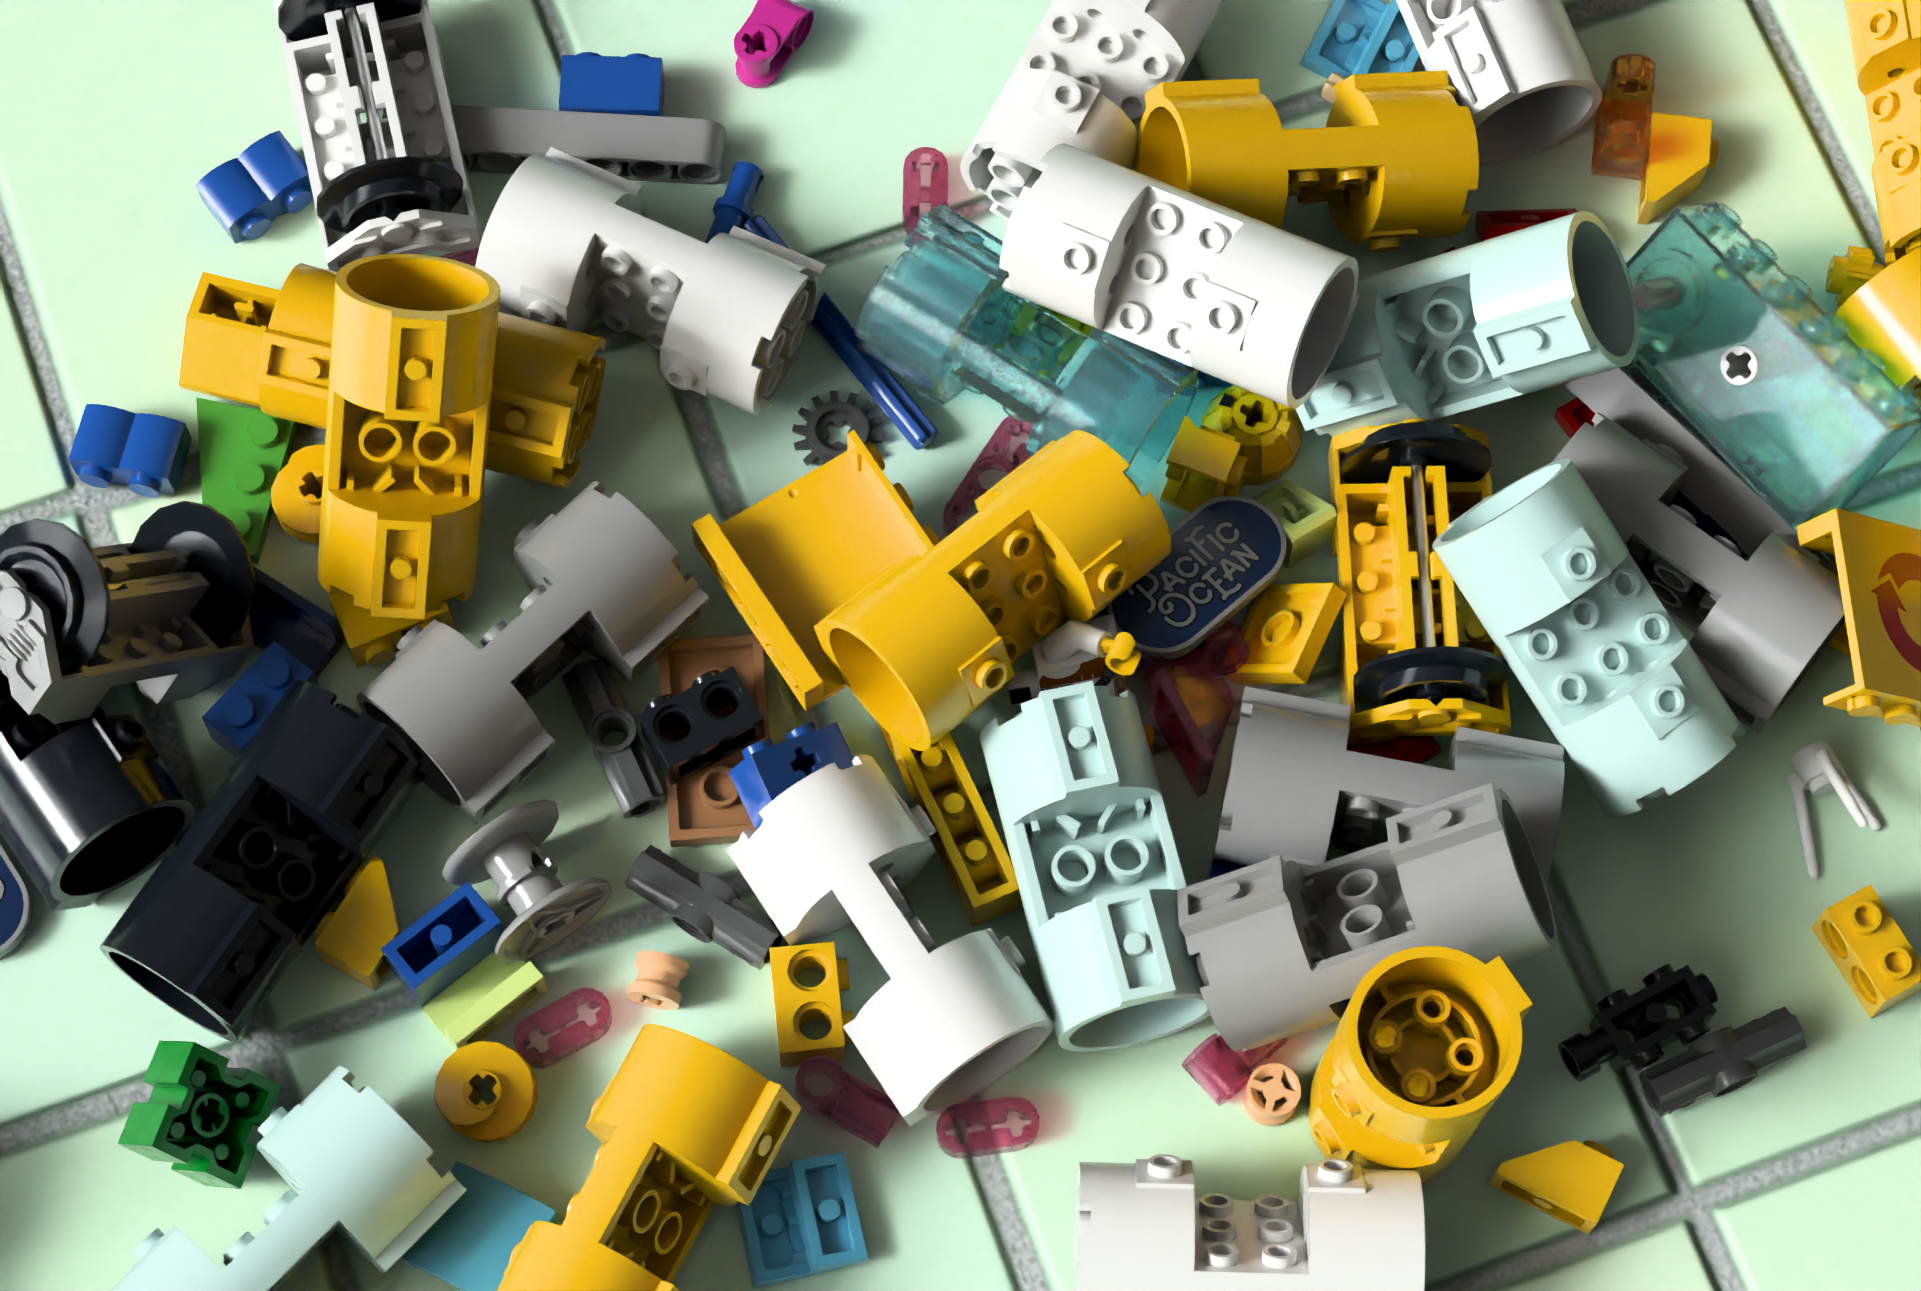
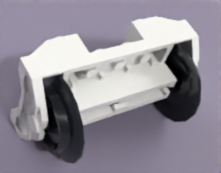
M275 0L273 3L329 270L338 272L341 267L354 260L375 255L415 254L428 250L462 253L479 249L482 239L467 168L459 144L446 85L448 81L429 0ZM386 108L388 118L380 119L378 109ZM360 113H366V123H362Z

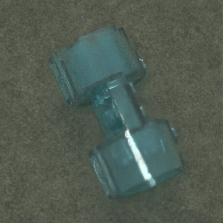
M943 204L921 216L915 230L904 241L905 246L909 247L910 250L904 251L892 267L886 265L867 298L856 326L855 336L861 339L856 347L901 375V380L913 386L916 393L928 401L945 405L966 388L976 394H985L1003 405V410L1010 417L1032 423L1033 426L1026 445V453L1030 457L1052 440L1057 441L1073 430L1090 433L1109 445L1130 465L1123 472L1140 489L1168 450L1179 431L1184 416H1187L1199 385V378L1196 376L1199 370L1094 327L1088 336L1040 305L1005 291L1002 285L1006 278H1009V272L999 268L1002 240Z

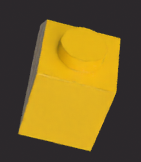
M1652 112L1643 137L1637 224H1649L1699 188L1707 169H1715L1719 151V140L1711 139L1712 119Z
M1571 1140L1501 1162L1493 1174L1489 1186L1589 1235L1601 1217L1624 1164L1613 1159V1152L1599 1143L1584 1141L1582 1144L1576 1140Z

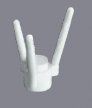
M1827 741L1808 745L1792 755L1790 760L1795 772L1786 776L1794 796L1808 875L1811 879H1816L1819 876L1805 790L1810 789L1813 796L1825 795L1836 790L1859 827L1864 828L1869 825L1873 831H1879L1881 828L1880 822L1847 776L1840 760L1836 758Z

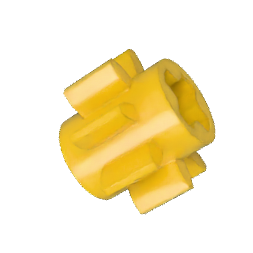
M1849 245L1847 255H1844V257L1832 256L1826 276L1825 292L1836 294V307L1840 308L1859 288L1885 269V265L1874 263L1875 256H1872V249Z

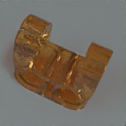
M1626 54L1612 61L1604 87H1601L1602 100L1595 115L1591 174L1642 181L1650 156L1652 96L1655 90L1656 63L1653 59L1640 54Z

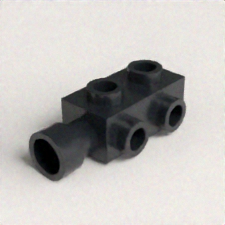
M1666 964L1643 978L1642 982L1646 988L1633 995L1628 996L1625 989H1620L1606 996L1596 1004L1600 1012L1595 1014L1588 1026L1591 1032L1585 1036L1577 1033L1558 1044L1560 1056L1567 1070L1579 1082L1600 1072V1065L1608 1060L1616 1072L1630 1065H1633L1636 1071H1639L1662 1058L1665 1054L1661 1048L1679 1039L1682 1046H1685L1701 1038L1711 1030L1707 1023L1717 1012L1713 1006V1003L1718 1000L1717 993L1708 977L1703 973L1695 976L1688 965L1674 971L1670 964ZM1665 1005L1675 1006L1680 1013V1018L1676 1020L1667 1018ZM1624 1029L1631 1032L1634 1036V1043L1627 1045L1618 1030Z

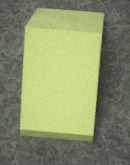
M1283 479L1251 498L1266 506L1280 521L1286 536V554L1283 564L1287 569L1330 544L1337 518L1336 510L1331 504L1287 479Z

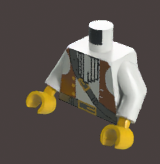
M1113 614L1084 623L1076 620L1068 621L1033 645L1036 668L1015 672V676L1012 677L1011 682L1007 685L1011 705L1021 704L1037 698L1040 691L1093 681L1094 686H1108L1110 696L1120 697V693L1128 690L1126 676L1134 673L1141 659V653L1138 650H1134L1136 642L1133 636L1127 632L1117 634ZM1143 724L1152 755L1154 753L1152 743L1155 740V733L1151 726Z

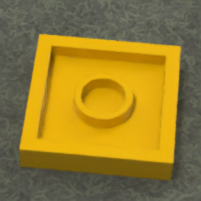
M1335 583L1270 584L1256 596L1221 673L1234 684H1306L1347 594Z

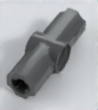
M589 659L573 666L568 673L562 676V680L590 740L594 757L603 769L624 818H640L654 812L661 804L667 802V797L637 733L635 720L627 711L605 660ZM612 731H621L628 736L623 743L617 746H608L601 742L604 735Z
M651 844L645 851L640 853L625 880L627 888L669 913L672 921L690 936L704 943H710L712 940L760 971L770 962L769 948L779 947L783 939V935L773 920L742 902L739 894L727 883L707 872L701 871L700 874H697Z
M1785 1006L1734 1030L1732 1026L1721 1028L1694 1042L1688 1047V1051L1642 1071L1638 1076L1642 1085V1092L1651 1109H1654L1660 1117L1687 1107L1708 1095L1713 1094L1714 1097L1723 1096L1755 1079L1758 1076L1757 1073L1804 1052L1807 1048L1804 1031L1796 1016L1791 1014Z

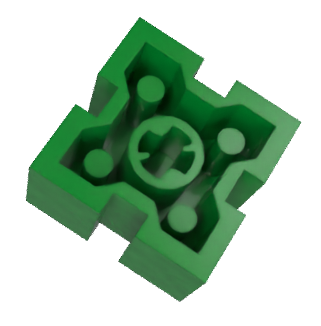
M159 1040L143 1082L154 1087L147 1103L134 1102L117 1144L152 1161L173 1162L171 1170L205 1186L241 1189L257 1147L247 1143V1139L253 1126H261L270 1117L281 1085L248 1068L227 1067L230 1059L196 1042Z

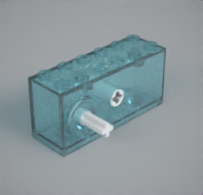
M1717 202L1676 207L1626 263L1632 281L1639 318L1638 347L1632 363L1776 511L1781 519L1794 532H1797L1796 526L1832 509H1844L1921 429V401L1909 388L1903 385L1896 386L1883 372L1886 369L1883 361L1867 348L1861 349L1847 335L1850 330L1841 318L1830 311L1824 312L1811 299L1814 296L1812 289L1795 275L1789 276L1776 263L1778 256L1768 244L1760 239L1755 238L1753 240L1741 227L1743 223L1741 217L1731 207L1724 203L1718 204Z

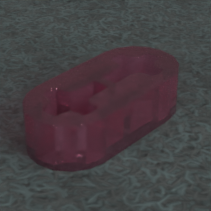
M920 147L907 155L903 165L902 223L904 231L910 238L926 243L940 238L946 230L948 215V163L943 153L931 147ZM923 165L931 166L930 187L920 186V170ZM920 203H930V224H920Z
M581 988L531 1014L518 1024L514 1032L513 1041L516 1051L529 1062L532 1068L543 1069L603 1037L612 1024V1012L608 999L598 990ZM586 1003L589 1009L600 1007V1010L595 1013L597 1023L588 1026L582 1020L566 1027L568 1023L579 1017L578 1006ZM560 1029V1032L547 1040L549 1049L546 1052L540 1053L536 1047L528 1050L525 1048L531 1043L529 1034L532 1031L538 1030L542 1036H546Z
M1006 1097L956 1104L948 1107L940 1114L936 1127V1139L942 1151L953 1158L964 1159L1016 1152L1026 1149L1034 1143L1039 1132L1040 1117L1036 1107L1022 1097ZM1009 1112H1018L1020 1120H1029L1030 1124L1023 1126L1022 1135L1018 1137L1012 1136L1010 1128L991 1129V1125L1007 1122ZM964 1119V1124L968 1128L984 1126L983 1131L969 1133L968 1142L965 1144H957V1139L954 1135H946L945 1131L953 1129L954 1120Z

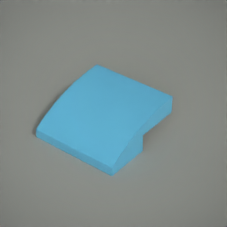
M1332 0L1299 64L1327 79L1333 72L1340 73L1348 78L1353 74L1411 72L1419 57V53L1396 0H1391L1388 4L1380 0Z
M844 1152L792 1160L787 1167L770 1169L765 1175L751 1204L748 1206L737 1202L735 1205L753 1288L833 1271L864 1262L868 1259Z
M456 1161L451 1172L467 1191L401 1258L409 1265L452 1284L459 1291H496L504 1277L503 1273L509 1264L512 1250L522 1241L529 1226L533 1225L534 1221H546L556 1224L560 1214L525 1193L477 1169Z

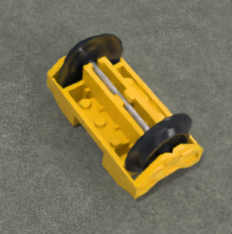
M1409 419L1400 423H1388L1382 426H1365L1333 436L1328 451L1329 504L1334 506L1337 518L1331 537L1332 556H1337L1339 587L1347 594L1341 606L1342 641L1338 651L1341 704L1351 706L1347 744H1374L1401 736L1454 735L1458 726L1508 735L1511 728L1507 682L1509 678L1508 664L1432 548L1433 542L1448 528L1447 525L1486 497L1493 495L1490 469L1492 467V459L1488 444V434L1461 424H1445L1442 422H1428L1425 419ZM1411 580H1418V589H1412ZM1379 701L1380 707L1361 712L1357 707V702Z

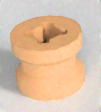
M639 951L634 962L638 970L635 981L629 984L627 997L638 1004L663 1010L678 1009L682 999L678 988L680 980L687 977L689 964L685 960L667 953Z
M1268 1063L1258 1067L1252 1072L1244 1091L1243 1104L1246 1113L1253 1121L1262 1126L1275 1127L1287 1122L1293 1116L1301 1098V1085L1298 1076L1290 1068L1282 1064Z

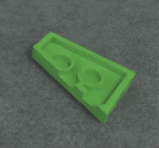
M196 397L202 504L212 506L233 522L248 545L252 563L258 564L274 512L271 488L277 474L288 464L299 425L297 422L266 415L259 409Z

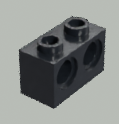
M734 666L722 672L711 670L702 674L692 683L691 688L674 697L672 694L657 697L645 707L644 712L638 715L641 733L671 786L765 737L764 718ZM720 702H729L737 707L734 713L726 717H718L710 712V709ZM673 726H682L690 731L686 738L675 742L669 741L662 736L667 729Z

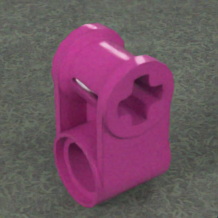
M758 0L752 13L734 38V52L738 57L735 63L736 75L739 81L751 88H764L771 85L777 79L795 50L800 48L807 38L814 20V11L793 0Z

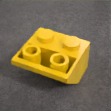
M202 272L186 316L179 378L180 388L260 407L259 383L255 382L263 332L268 329L280 290Z

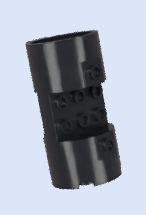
M0 669V817L3 820L0 824V831L52 911L91 906L99 896L131 882L167 856L191 827L195 816L194 807L148 739L145 728L136 721L132 714L107 716L98 704L89 718L53 724L40 713L28 715L11 696L8 677Z
M295 680L292 682L229 768V775L170 855L164 857L99 946L103 955L116 968L146 992L196 1025L233 1042L239 1039L296 959L304 943L426 776L425 773L419 770L422 765L421 760L423 756L389 725L378 722L364 711L358 714L343 704L337 703L334 706L333 703L337 699L335 693L307 681Z

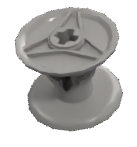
M544 799L526 803L494 819L464 841L449 857L442 871L444 880L448 884L462 886L466 882L473 885L492 878L499 888L496 896L501 905H510L517 915L513 922L502 932L495 946V954L499 963L513 964L528 960L554 947L589 922L606 904L612 893L611 884L607 880L595 877L574 881L566 886H562L556 877L558 871L557 864L553 859L547 858L545 860L538 850V847L552 833L559 819L558 807L554 801Z

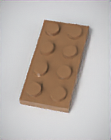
M754 634L675 640L658 656L660 696L672 694L674 697L691 688L692 683L702 674L711 670L722 672L734 666L764 718L765 737L757 742L770 738L764 651ZM720 702L715 704L710 709V712L718 717H726L734 713L737 707L729 702ZM673 726L664 732L663 737L669 741H680L686 738L690 731L682 726ZM747 747L672 786L666 777L671 847L735 843L739 840L743 831L751 829L753 833L756 831L728 773L744 759L742 751Z

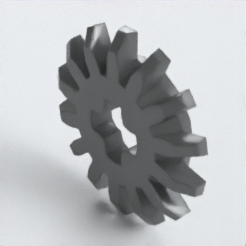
M830 391L831 403L825 405L818 395L811 398L816 411L811 413L801 407L798 414L807 421V424H793L792 432L806 438L794 443L795 450L811 449L812 451L803 459V462L808 466L821 458L823 459V465L847 451V444L844 445L842 442L837 441L831 445L827 442L830 437L827 427L832 424L837 428H841L846 424L850 427L848 433L855 430L864 444L868 442L872 444L884 442L885 434L872 433V429L883 423L881 416L871 419L867 418V414L874 405L867 401L860 409L854 406L857 394L850 392L846 403L839 402L838 391Z

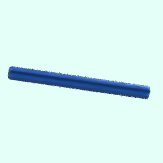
M757 215L752 219H748L743 224L744 230L789 249L763 216ZM824 291L817 304L814 318L810 322L912 447L916 450H921L932 444L938 435L937 428Z

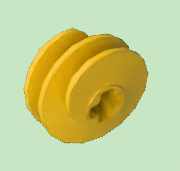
M323 444L306 446L293 453L288 464L277 474L271 488L272 507L278 522L287 534L301 542L319 544L322 498L317 499L314 494L320 492L322 495L325 445Z
M477 1041L458 1048L444 1061L436 1077L434 1098L442 1116L461 1135L480 1142L503 1141L520 1132L532 1118L538 1101L537 1078L529 1062L516 1050L498 1042ZM483 1080L491 1084L495 1080L497 1081L492 1089L497 1097L492 1103L481 1100L480 1103L477 1101L482 1095L481 1090L477 1086Z

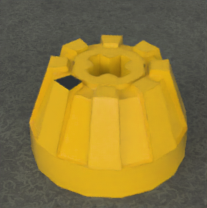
M1236 385L1224 389L1212 399L1201 420V425L1236 437L1235 441L1241 443L1239 455L1248 458L1242 479H1244L1243 485H1262L1277 480L1293 466L1300 451L1302 422L1296 409L1289 408Z

